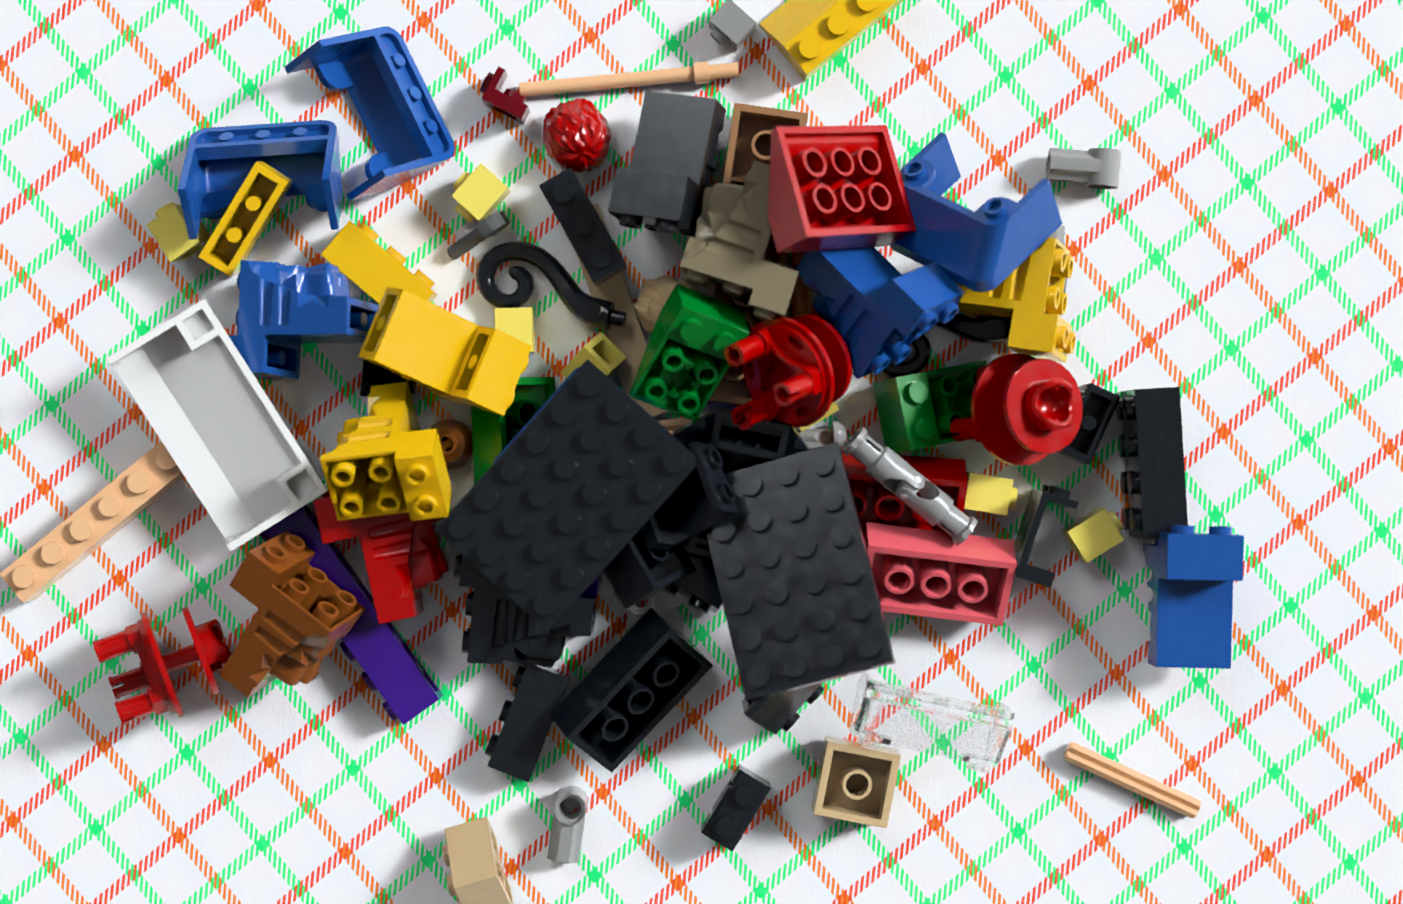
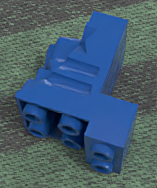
M875 247L807 251L795 268L796 271H799L798 275L804 280V283L818 291L813 308L818 312L819 317L830 323L842 336L850 353L853 375L857 379L870 373L877 375L889 364L894 363L898 365L903 362L911 353L912 349L909 346L913 340L929 331L936 323L942 322L945 324L957 314L960 309L957 304L966 293L934 262L902 275Z
M241 260L240 272L237 277L239 309L236 312V325L238 327V335L228 336L256 379L299 380L301 343H364L379 305L350 297L347 277L339 272L338 266L330 263L303 267L300 265L285 266V264H279L278 262Z
M1171 525V532H1159V539H1154V543H1143L1146 566L1152 571V577L1147 581V587L1153 591V598L1148 602V609L1151 613L1148 664L1155 667L1231 669L1233 581H1243L1244 535L1232 534V527L1209 526V533H1194V526Z

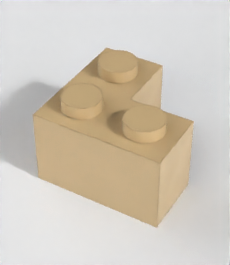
M487 816L446 828L447 844L442 845L441 848L447 867L450 866L451 874L446 875L447 886L452 897L456 896L457 904H514L511 885L501 866L497 837Z

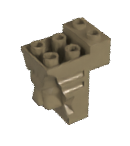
M754 160L750 173L746 176L744 186L718 183L714 187L705 188L702 213L697 219L695 238L689 237L680 263V272L686 274V281L707 287L708 281L722 285L721 292L731 296L742 298L744 292L751 294L747 309L754 311L752 317L761 321L766 319L774 321L776 317H785L799 271L763 260L771 234L767 217L770 165Z

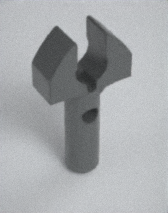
M498 211L485 218L476 225L477 228L448 247L447 253L449 257L457 260L480 242L504 230L510 224L504 212L501 211L499 213Z

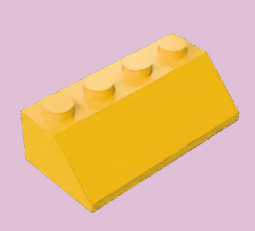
M787 0L759 23V26L801 78L806 81L904 0Z

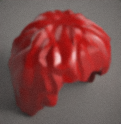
M585 98L559 103L556 108H550V111L543 120V142L549 157L554 159L563 169L567 170L571 167L574 172L583 173L584 171L591 172L593 168H598L609 153L610 140L612 138L606 118L591 101H587Z

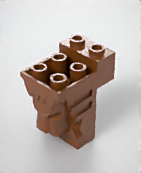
M288 531L250 550L229 585L258 608L219 674L247 698L276 679L283 681L287 685L294 686L300 682L308 684L317 678L323 658L331 653L336 642L347 635L366 610L351 593L339 588L328 579L323 571L309 564L315 552L306 546L303 539Z

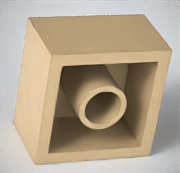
M825 736L811 807L813 814L887 829L901 758L898 750Z

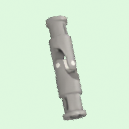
M863 426L858 428L843 446L842 452L846 456L851 455L866 467V473L895 494L931 526H939L952 537V542L957 546L964 542L973 532L978 522L973 516L968 517L953 505L952 498L917 472L892 449L878 444L867 435V430ZM918 491L920 493L921 498L916 495Z

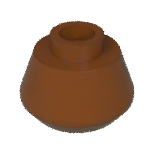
M453 419L441 420L432 425L430 429L437 428L447 469H455L464 465L473 453L472 433L469 428L460 421ZM444 437H448L447 440L442 442V439Z

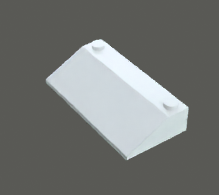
M205 298L105 358L108 364L114 367L222 533L230 552L328 491Z

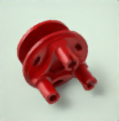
M798 315L791 319L776 317L774 321L766 319L754 326L746 338L731 344L725 349V358L731 366L737 367L742 365L745 382L752 395L750 402L737 406L732 410V421L735 425L740 424L739 428L742 430H746L762 420L768 422L772 419L790 424L792 427L811 425L827 413L831 403L837 401L845 394L851 382L852 363L845 341L830 323L814 315Z
M1022 353L1006 354L992 360L987 366L978 369L976 374L977 380L971 398L972 416L969 418H956L950 424V432L959 433L952 436L954 440L963 442L975 439L976 442H981L992 456L1006 464L1015 466L1030 465L1042 460L1049 453H1055L1064 449L1072 442L1078 433L1082 421V396L1076 380L1060 363L1050 359H1036L1033 356Z
M188 606L181 608L194 644L164 655L146 612L140 614L141 620L125 627L124 631L92 642L100 664L132 651L134 655L137 653L139 655L140 667L108 677L110 686L114 688L112 691L116 700L122 696L147 688L146 692L114 702L122 725L156 712V715L170 711L171 715L177 714L178 718L185 717L169 672L201 661L213 695L220 693L213 673L224 668L231 656V651L223 643L224 634L218 620L213 619L195 626Z

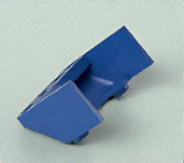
M384 26L318 40L284 66L287 74L314 68L320 82L326 88L335 92L347 90L378 154L373 155L366 161L365 173L368 180L346 194L349 201L392 189L441 165L453 156L455 146L451 135L402 36L393 28Z
M314 120L212 127L198 130L191 135L178 185V194L189 240L197 239L201 218L219 219L223 217L255 162L258 161L265 162L294 180L285 196L305 195L306 204L310 208L320 212L328 211L331 230L339 229L343 194L337 127L333 122Z
M940 132L900 170L917 231L889 246L892 250L923 266L934 262L953 281L975 292H987L999 286L1063 223L1049 180L1042 178L1018 202L1006 197H993L983 203L975 212L942 197L941 195L959 180L961 175L947 136Z

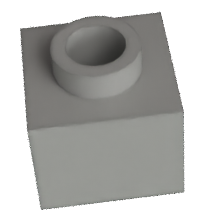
M726 0L709 20V27L713 30L710 36L723 48L726 49L730 45L737 51L756 29V22L732 0Z

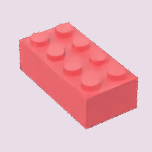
M866 522L864 541L883 612L1003 626L1017 566L1013 540L969 535L964 542L957 546L952 542V537L943 531Z

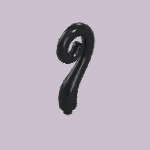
M519 241L503 243L488 251L478 264L476 281L479 292L487 302L497 308L521 307L529 300L533 293V277L527 269L521 266H512L508 272L510 277L517 281L518 287L515 292L505 294L495 284V274L498 268L505 262L517 260L537 267L551 283L569 312L577 319L602 330H609L611 324L622 327L625 325L626 312L615 310V303L612 301L597 298L583 292L564 266L549 252L537 245Z
M957 312L949 322L945 324L939 322L934 326L972 342L984 344L1008 341L1012 318L990 315L974 318ZM923 334L910 344L915 348V355L911 360L901 362L898 365L894 363L889 364L882 372L891 377H901L921 372L927 366L931 356V345L927 337Z

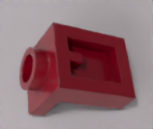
M498 66L494 74L491 72L487 74L481 85L480 92L484 94L482 97L484 105L524 125L530 113L528 105L524 104L526 98L507 88L504 93L500 91L508 75L505 69Z

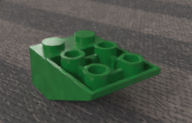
M676 284L659 313L629 392L630 397L693 421L697 419L730 366L725 358L726 347L749 335L743 311Z
M983 360L873 382L884 445L888 446L895 453L956 441L952 436L959 433H951L950 424L956 418H969L972 416L971 398L977 380L976 374L980 367L987 366V361Z

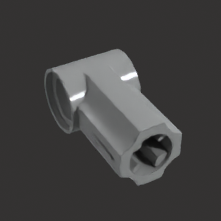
M1050 148L1046 161V179L1057 182L1084 183L1086 187L1096 189H1118L1121 151L1110 148H1090L1088 151Z
M566 786L557 794L553 807L554 814L547 859L566 864L579 863L588 807V797L580 787ZM566 798H574L580 803L581 809L575 813L566 812L562 808L561 802Z

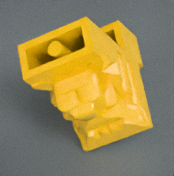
M1048 237L999 286L990 291L975 292L955 282L966 292L957 304L960 308L959 311L1012 318L1007 347L1016 353L1030 355L1036 359H1050L1066 363L1068 354L1074 352L1076 332H1073L1072 326L1059 315H1064L1067 308L1068 297L1067 293H1063L1065 279H1070L1073 272V256H1069L1070 251L1057 238Z
M387 287L358 357L401 375L406 380L417 382V385L420 387L431 389L430 392L436 397L475 406L486 412L504 416L506 409L511 406L514 400V390L519 377L528 366V355L532 346L496 328L476 325L404 289Z
M408 382L371 386L370 394L367 397L368 415L347 419L344 422L343 431L337 434L338 445L333 451L321 455L320 458L338 521L408 512L411 521L449 517L452 487L437 428L420 430Z

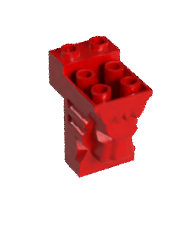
M329 489L323 494V498L313 500L323 544L360 536L378 623L383 624L415 617L422 613L424 606L421 588L437 582L449 570L448 562L440 547V534L434 530L437 527L435 521L440 520V518L411 521L408 512L338 521Z

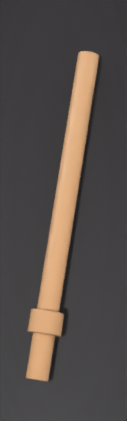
M708 61L694 62V66L521 82L519 83V92L523 97L690 81H695L696 85L709 84L711 79L739 77L738 62L708 65Z

